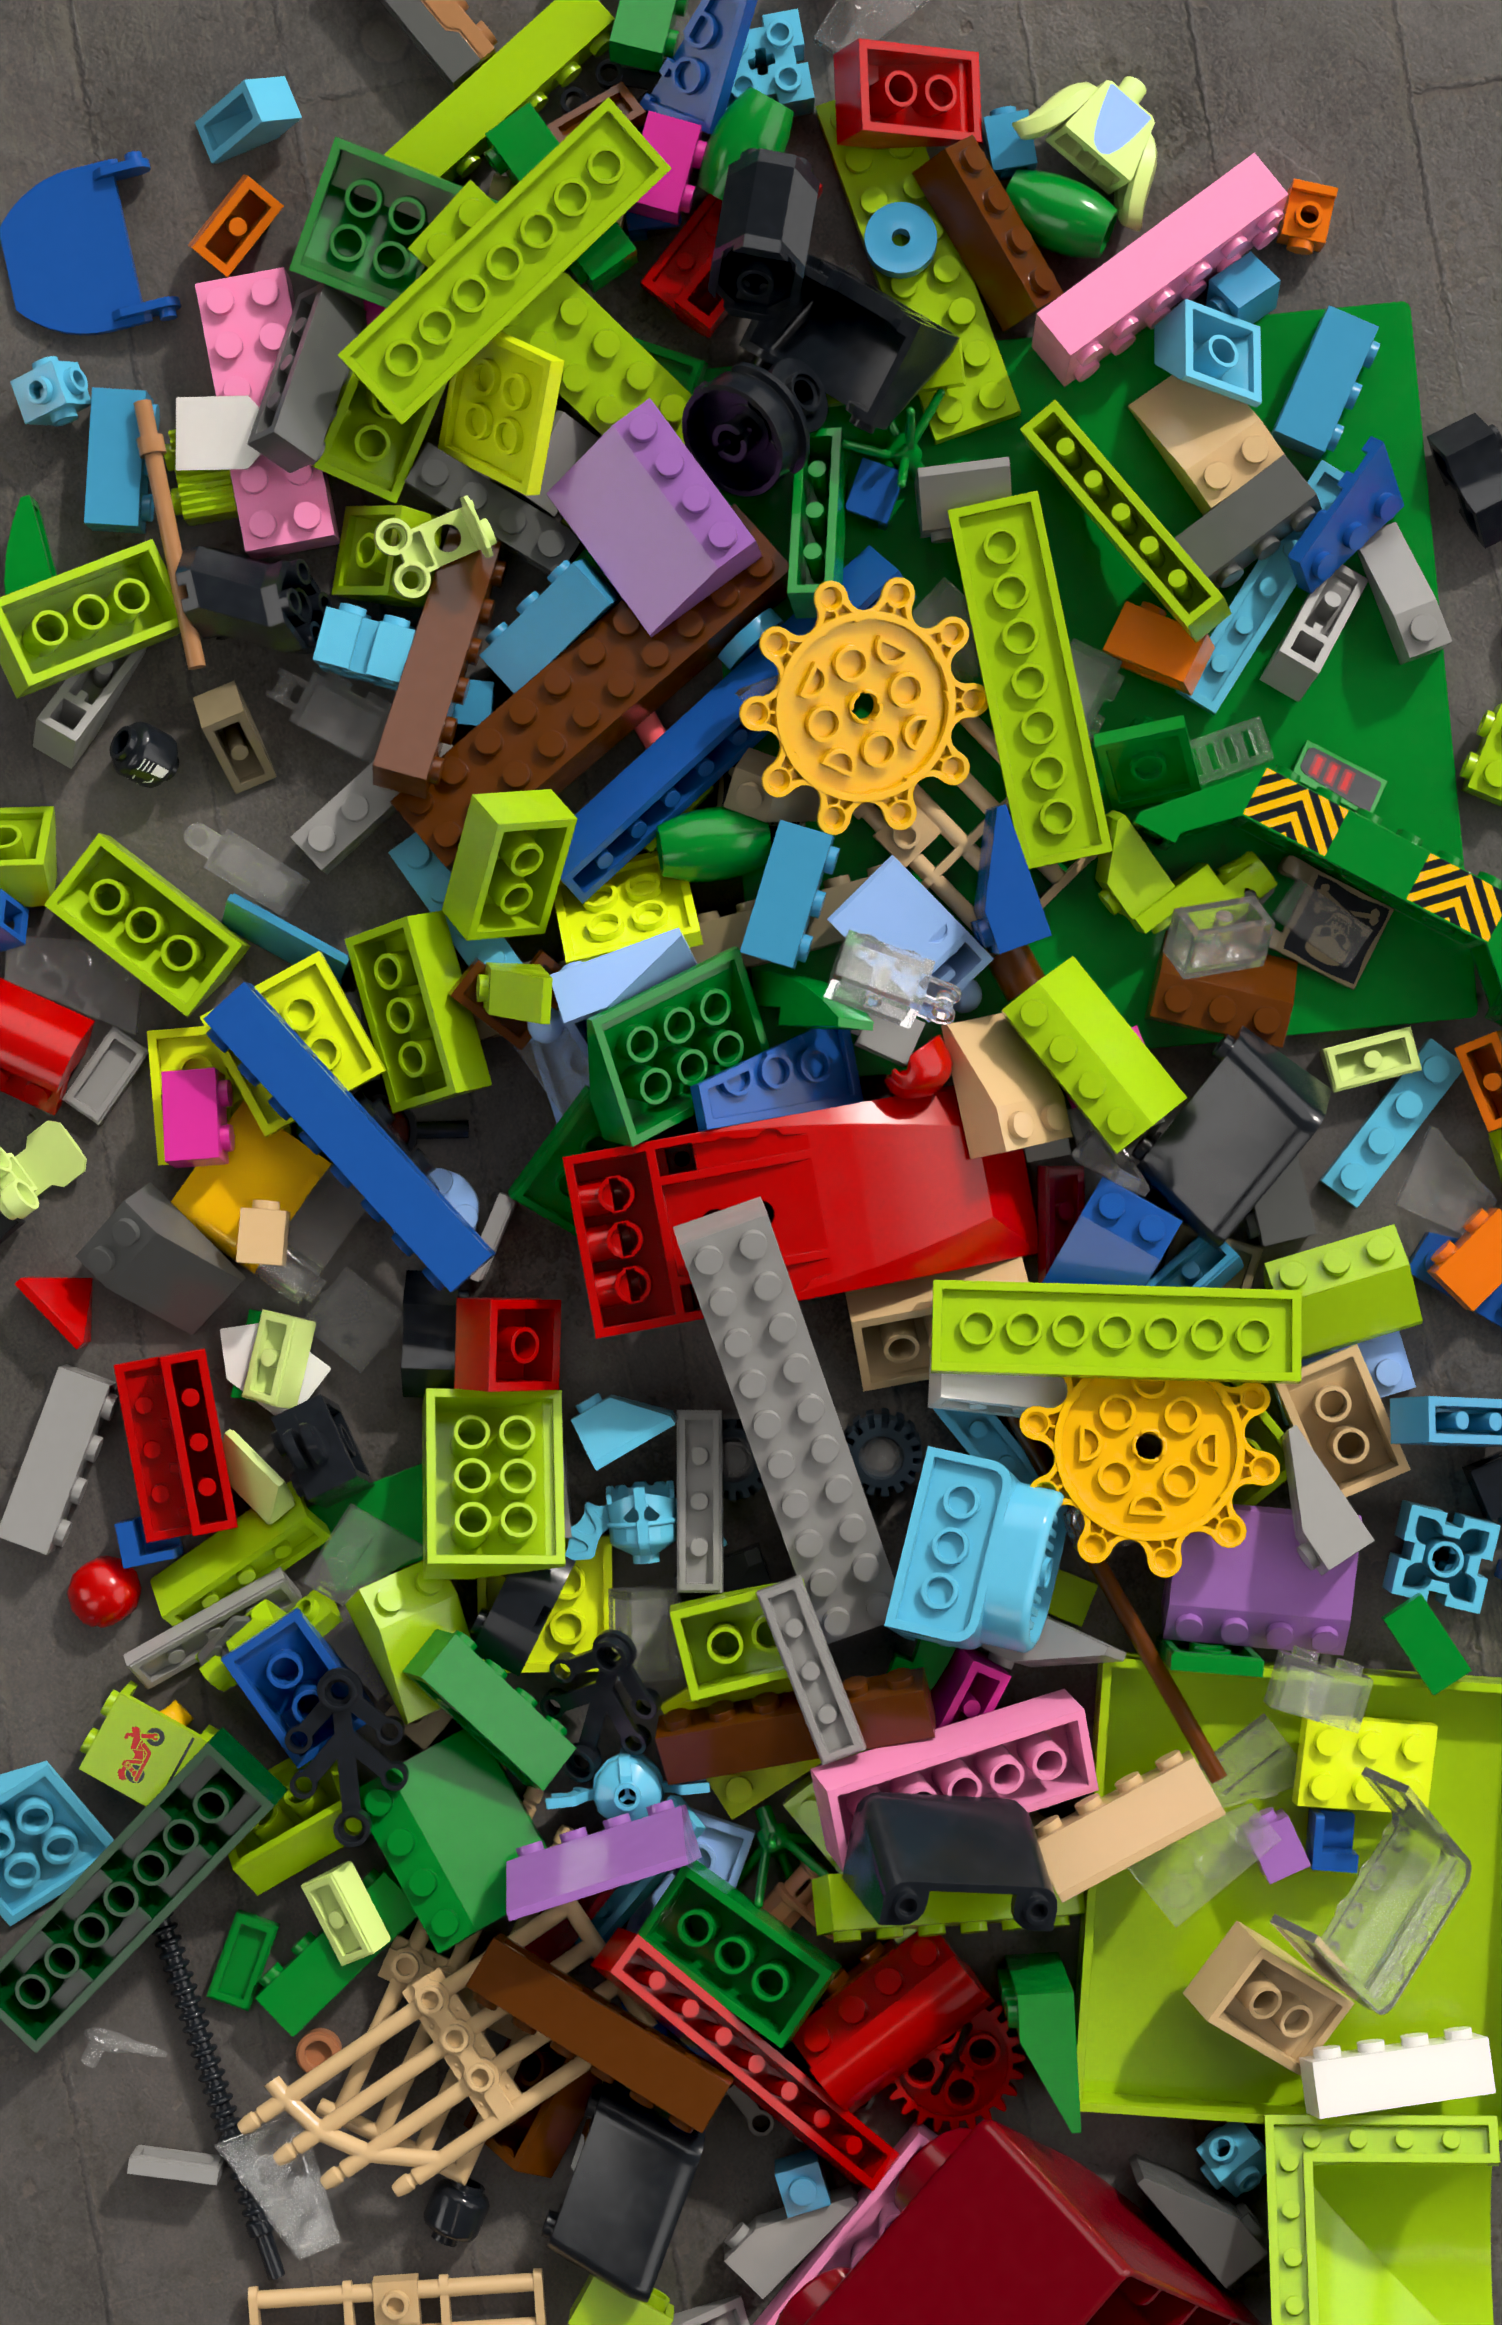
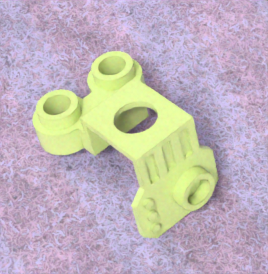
M468 495L460 498L462 507L412 529L403 520L397 518L384 520L376 527L374 543L378 550L389 556L400 555L403 561L395 569L392 577L393 586L398 594L405 598L421 597L428 591L431 584L429 572L475 551L481 550L485 558L494 556L491 548L492 545L497 544L494 532L486 518L479 520L474 508L475 505ZM442 525H452L460 532V545L452 552L440 550L435 543V532ZM392 528L398 531L400 541L396 546H389L385 543L384 533L387 529ZM407 571H412L418 576L419 582L414 589L406 588L402 582V577Z
M48 1120L27 1136L26 1149L15 1157L12 1153L7 1154L0 1147V1211L8 1219H24L39 1207L37 1196L52 1185L65 1187L85 1172L87 1158L61 1122Z

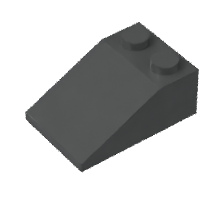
M151 1182L124 1200L75 1256L107 1289L191 1335H194L246 1279Z
M1134 2154L1128 2159L1139 2187L1226 2289L1268 2254L1262 2242V2238L1266 2233L1259 2225L1260 2220L1244 2200L1236 2204L1226 2192L1219 2189L1216 2190L1210 2185L1140 2155Z

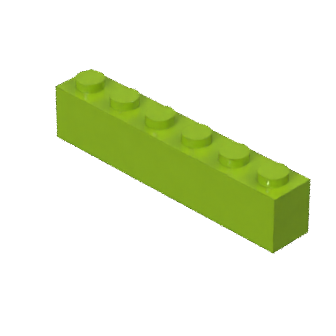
M554 0L384 155L451 182L459 175L462 178L468 176L479 166L482 161L480 156L488 149L485 133L529 102L538 113L547 104V95L559 84L561 87H566L577 78L582 70L580 67L582 63L592 54L595 57H599L609 49V40L615 18L599 0Z
M1056 399L1020 428L1030 448L1195 643L1232 614L1224 596Z
M843 1873L827 1874L811 1880L817 1936L833 1935L834 1943L859 1941L863 1932H876L877 1940L904 1937L903 1930L918 1929L919 1937L946 1934L945 1927L960 1926L961 1934L988 1931L987 1924L1001 1923L1002 1931L1023 1929L1017 1924L1011 1914L1012 1894L930 1891L926 1909L918 1920L901 1926L879 1925L842 1878ZM1053 1887L1057 1899L1054 1928L1069 1926L1070 1917L1085 1914L1086 1912L1084 1894L1082 1892L1062 1903Z

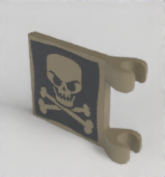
M1294 856L1283 857L1277 871L1305 886L1282 932L1262 921H1251L1245 931V936L1354 990L1394 909L1313 868Z

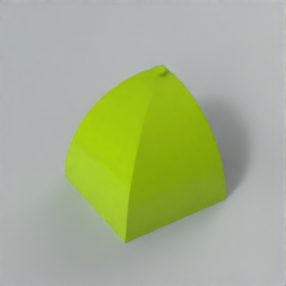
M1265 2115L1272 2325H1494L1491 2272L1492 2166H1499L1500 2164L1497 2116L1344 2115L1319 2119L1312 2115Z

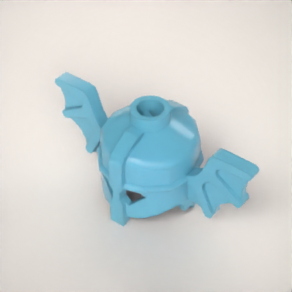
M669 1480L666 1483L664 1481H657L654 1485H649L646 1481H636L629 1488L626 1485H616L615 1489L613 1486H607V1504L598 1506L586 1502L581 1520L571 1526L572 1537L568 1538V1548L565 1556L574 1561L592 1559L595 1556L597 1544L602 1533L609 1529L612 1546L631 1554L633 1564L660 1562L659 1552L677 1540V1498H675L674 1483L672 1480ZM723 1536V1546L725 1547L727 1541Z
M621 1748L620 1753L607 1759L595 1774L593 1788L573 1787V1791L568 1793H552L551 1798L545 1799L546 1809L574 1807L586 1801L594 1800L598 1812L606 1819L629 1813L631 1821L648 1816L646 1807L663 1802L665 1793H675L677 1795L709 1793L710 1785L709 1782H705V1779L668 1785L667 1781H663L659 1768L652 1760L643 1754L631 1755ZM625 1789V1795L619 1798L620 1791ZM629 1789L633 1790L636 1796L630 1794ZM627 1799L634 1801L631 1804L622 1803Z

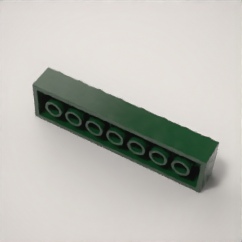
M222 1727L0 1959V2020L37 2053L266 1816L288 1789Z

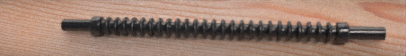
M173 1911L151 1935L158 1936L159 1941L155 1943V1947L162 1949L163 1953L159 1955V1959L166 1961L163 1971L170 1973L167 1984L174 1986L171 1996L178 1998L175 2008L182 2010V2014L178 2019L185 2021L186 2026L182 2031L190 2035L186 2044L194 2047V2051L191 2052L190 2056L198 2059V2063L195 2064L194 2068L202 2072L198 2081L201 2083L205 2082L206 2084L202 2093L210 2096L206 2105L213 2107L214 2111L210 2114V2117L218 2121L214 2130L217 2132L221 2131L222 2133L218 2142L226 2146L222 2154L229 2156L230 2160L227 2161L226 2167L233 2168L234 2172L230 2175V2179L237 2181L234 2191L241 2193L238 2203L245 2205L242 2216L249 2219L245 2224L248 2235L256 2240L268 2280H275L285 2275L272 2233L276 2226L273 2216L265 2212L269 2204L261 2201L265 2192L258 2190L257 2186L261 2183V2180L253 2176L257 2171V2167L250 2166L249 2164L253 2155L246 2153L245 2149L248 2148L249 2143L241 2139L244 2135L237 2126L241 2118L234 2117L237 2106L230 2104L233 2094L226 2092L229 2082L222 2080L225 2069L218 2067L221 2057L214 2055L217 2045L210 2043V2039L214 2034L206 2030L210 2022L202 2018L206 2009L198 2006V2002L201 2001L202 1997L194 1994V1990L197 1989L198 1985L190 1981L194 1972L187 1971L186 1969L190 1960L182 1957L186 1948L178 1944L182 1936L174 1932V1929L178 1927V1923L171 1922L170 1917L173 1916Z

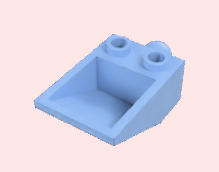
M893 855L827 919L928 1023L948 1004L953 1010L960 1013L971 1012L979 1006L982 999V990L973 979L993 960V957Z
M675 928L586 962L576 961L563 966L559 972L551 974L550 976L553 978L552 987L559 1010L557 1011L551 1007L550 1024L527 1022L529 1034L538 1042L551 1043L561 1036L563 1029L566 1027L584 1057L587 1058L588 1018L698 964L680 928Z

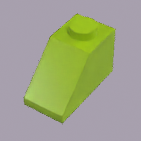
M1112 810L1105 816L1113 851L1099 854L1095 879L1103 889L1098 893V896L1110 913L1116 915L1119 912V914L1133 920L1175 888V885L1126 815Z
M486 962L485 974H478L476 999L477 1002H483V1008L488 1015L538 1024H550L553 978L540 964Z

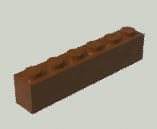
M449 528L442 551L452 552L458 548L461 542V535L458 530ZM497 541V544L491 546L494 556L485 558L482 551L478 550L436 569L372 765L373 785L426 799L431 784L439 785L445 765V759L439 756L443 744H452L458 719L452 717L456 704L464 705L469 691L470 679L465 678L469 664L476 666L478 663L483 639L477 637L481 625L489 627L495 607V600L490 599L493 587L501 588L505 578L508 562L501 560L502 542Z
M902 1667L894 1669L887 1674L867 1678L864 1676H853L842 1682L866 1743V1750L935 1738L936 1713L924 1667L916 1669ZM794 1691L779 1694L765 1692L754 1698L735 1702L721 1700L708 1707L691 1710L677 1708L658 1717L655 1741L668 1785L819 1758Z
M502 1933L493 1938L466 1984V1987L474 1991L472 1998L476 2002L493 2011L500 2007L513 2015L511 2022L516 2027L531 2035H535L537 2031L553 2040L550 2046L556 2052L572 2060L577 2055L590 2063L592 2066L589 2070L596 2077L609 2084H613L615 2080L631 2089L629 2096L647 2108L652 2109L654 2105H657L670 2113L668 2120L687 2133H692L694 2129L703 2133L735 2079Z

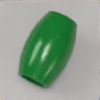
M748 87L728 107L714 128L707 142L699 169L697 186L723 201L728 167L731 163L740 159L742 152L750 148L785 152L792 128L794 111L760 91Z
M1017 170L1014 173L1006 192L1037 246L1071 257H1101L1111 238L1119 213L1108 200L1087 185L1061 174L1041 170Z
M713 807L687 812L656 826L655 830L657 855L662 876L688 882L719 881L748 874L767 864L772 847L768 822L760 821L725 807Z

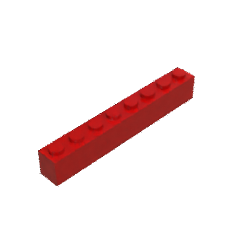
M617 1928L591 1966L699 2056L734 2077L735 2079L732 2083L849 2181L874 2191L899 2153L852 2113L842 2109L827 2092L640 1935Z

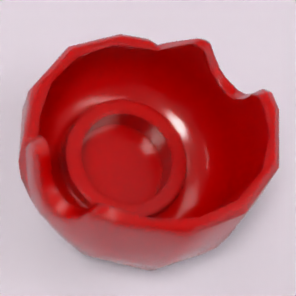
M941 1035L932 1037L928 1040V1043L910 1055L907 1070L898 1071L893 1069L891 1074L887 1075L885 1082L889 1091L895 1096L904 1099H922L933 1095L944 1086L952 1074L953 1063Z
M106 1555L85 1563L72 1575L67 1595L71 1611L83 1624L104 1628L123 1620L136 1609L142 1587L138 1574L132 1567L124 1569L122 1559Z

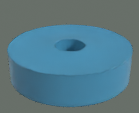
M908 202L887 204L878 209L867 223L864 237L866 256L871 265L885 276L897 279L913 277L926 269L935 255L937 245L935 224L929 214L915 204ZM902 234L909 239V242L905 246H897L893 243L892 239L894 236Z
M768 608L745 626L724 647L718 658L732 671L759 646L760 637L766 629L772 626H781L784 621L772 608Z

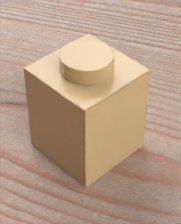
M253 1200L252 1208H240L236 1262L286 1266L291 1212L280 1210V1202Z

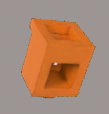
M1294 178L1287 191L1289 195L1283 210L1284 217L1280 223L1276 243L1287 245L1286 249L1295 254L1311 255L1313 251L1320 252L1326 243L1338 188ZM1301 212L1315 214L1316 221L1313 223L1304 222L1300 215Z

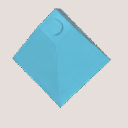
M48 1761L0 1774V1916L9 1926L14 1925L64 1893L114 1841L112 1836Z

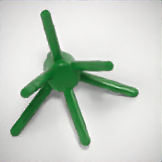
M939 388L916 427L915 410L912 407L906 410L905 433H901L895 421H893L888 426L892 437L888 440L886 446L844 439L841 443L842 447L891 461L898 470L897 485L899 488H904L908 474L915 481L917 468L925 467L921 462L922 450L917 443L942 401L945 390Z
M771 1805L755 1810V1815L761 1831L756 1834L760 1845L744 1864L736 1889L760 1861L754 1906L760 1909L764 1902L771 1857L777 1856L786 1880L794 1873L786 1855L787 1851L794 1854L819 1877L827 1875L829 1872L796 1844L815 1845L807 1834L788 1833L785 1823H777Z

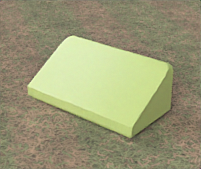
M1411 1026L1319 1050L1334 1093L1422 1070Z
M262 1309L242 1397L281 1408L290 1409L297 1406L316 1328L315 1321Z
M229 1429L226 1431L222 1443L230 1486L267 1524L274 1523L295 1506V1500L286 1482L234 1430Z
M351 1861L342 1863L301 1885L341 1966L372 1955L390 1942V1935Z

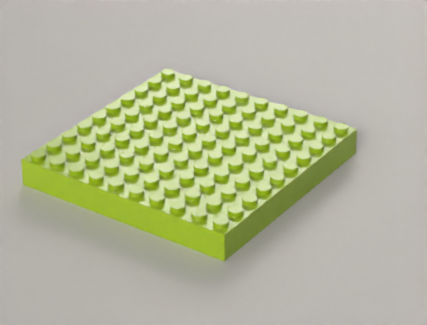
M1126 1652L1125 1659L1121 1662L1098 1663L1092 1754L1099 1790L1089 1793V1796L1098 1793L1100 1797H1103L1116 1790L1115 1783L1124 1776L1136 1771L1142 1776L1157 1767L1155 1761L1163 1755L1174 1750H1179L1181 1754L1189 1750L1226 1815L1083 1891L1086 1912L1080 1916L1074 2004L1080 2112L1265 2124V2115H1309L1306 2113L1301 2076L1207 2022L1183 1994L1234 1923L1239 1921L1273 1942L1355 2003L1323 2046L1339 2045L1341 2051L1357 2049V2042L1362 2040L1384 2039L1385 2045L1401 2043L1400 2036L1410 2033H1428L1429 2039L1445 2037L1444 2029L1461 2026L1471 2027L1472 2033L1489 2038L1496 2093L1351 2115L1497 2116L1499 2140H1502V1677L1465 1675L1433 1696L1418 1673L1414 1671L1264 1661L1263 1677L1177 1671L1170 1670L1166 1665L1227 1774L1223 1779L1211 1784L1138 1653ZM1302 1712L1425 1721L1436 1724L1438 1731L1428 1812L1463 1854L1456 1852L1412 1820L1407 1813L1297 1806L1293 1803L1292 1796ZM1273 1807L1274 1811L1282 1808L1289 1816L1302 1847L1306 1851L1309 1808L1351 1811L1355 1815L1352 1849L1359 1855L1357 1873L1312 1870L1310 1867H1307L1275 1883L1269 1884L1260 1871L1241 1827L1249 1824L1248 1818L1262 1809ZM1276 1927L1282 1929L1311 1959L1314 1958V1952L1304 1941L1313 1945L1369 2008L1361 2005L1321 1976Z

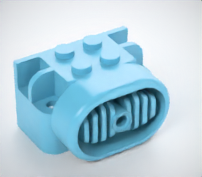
M928 1446L884 1626L905 1639L914 1641L917 1638L945 1647L973 1650L983 1644L1021 1653L1031 1651L1037 1644L1045 1625L1063 1552L1068 1521V1505H1062L1063 1498H1065L1064 1494L1049 1488L1030 1487L1031 1484L1020 1482L1003 1464L994 1460Z

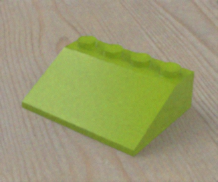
M426 1388L422 1404L423 1579H476L565 1567L562 1390L485 1392L464 1389Z

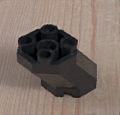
M750 148L742 152L740 159L731 163L728 167L707 290L714 298L717 293L724 300L723 308L731 316L769 322L777 318L779 310L789 306V312L798 307L820 181L812 173V165L803 157L767 149Z
M196 546L183 551L175 573L178 587L186 585L188 597L181 599L183 612L203 639L217 637L216 640L235 638L286 653L310 654L315 651L326 606L333 608L330 597L327 593L321 592L319 586L310 575L308 565L303 559L269 563L218 548Z

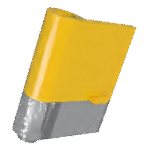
M243 1101L227 1123L233 1126L235 1135L234 1151L228 1152L229 1164L195 1167L171 1203L217 1249L236 1261L240 1208H252L253 1200L280 1202V1210L291 1212L286 1266L238 1264L299 1306L304 1300L312 1304L327 1283L321 1278L325 1266L365 1212V1209L360 1204L365 1197L354 1185L348 1189L344 1187L331 1173L329 1168L333 1166L332 1163L319 1154L316 1155L305 1144L284 1129L265 1137L247 1103Z

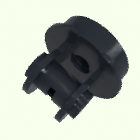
M783 359L771 366L768 371L757 365L741 362L732 366L731 371L718 375L710 382L704 381L694 389L693 395L688 400L682 416L684 442L687 449L715 486L737 496H756L769 490L788 473L796 474L806 466L810 453V433L818 430L824 424L827 417V396L817 374L806 363L798 359Z

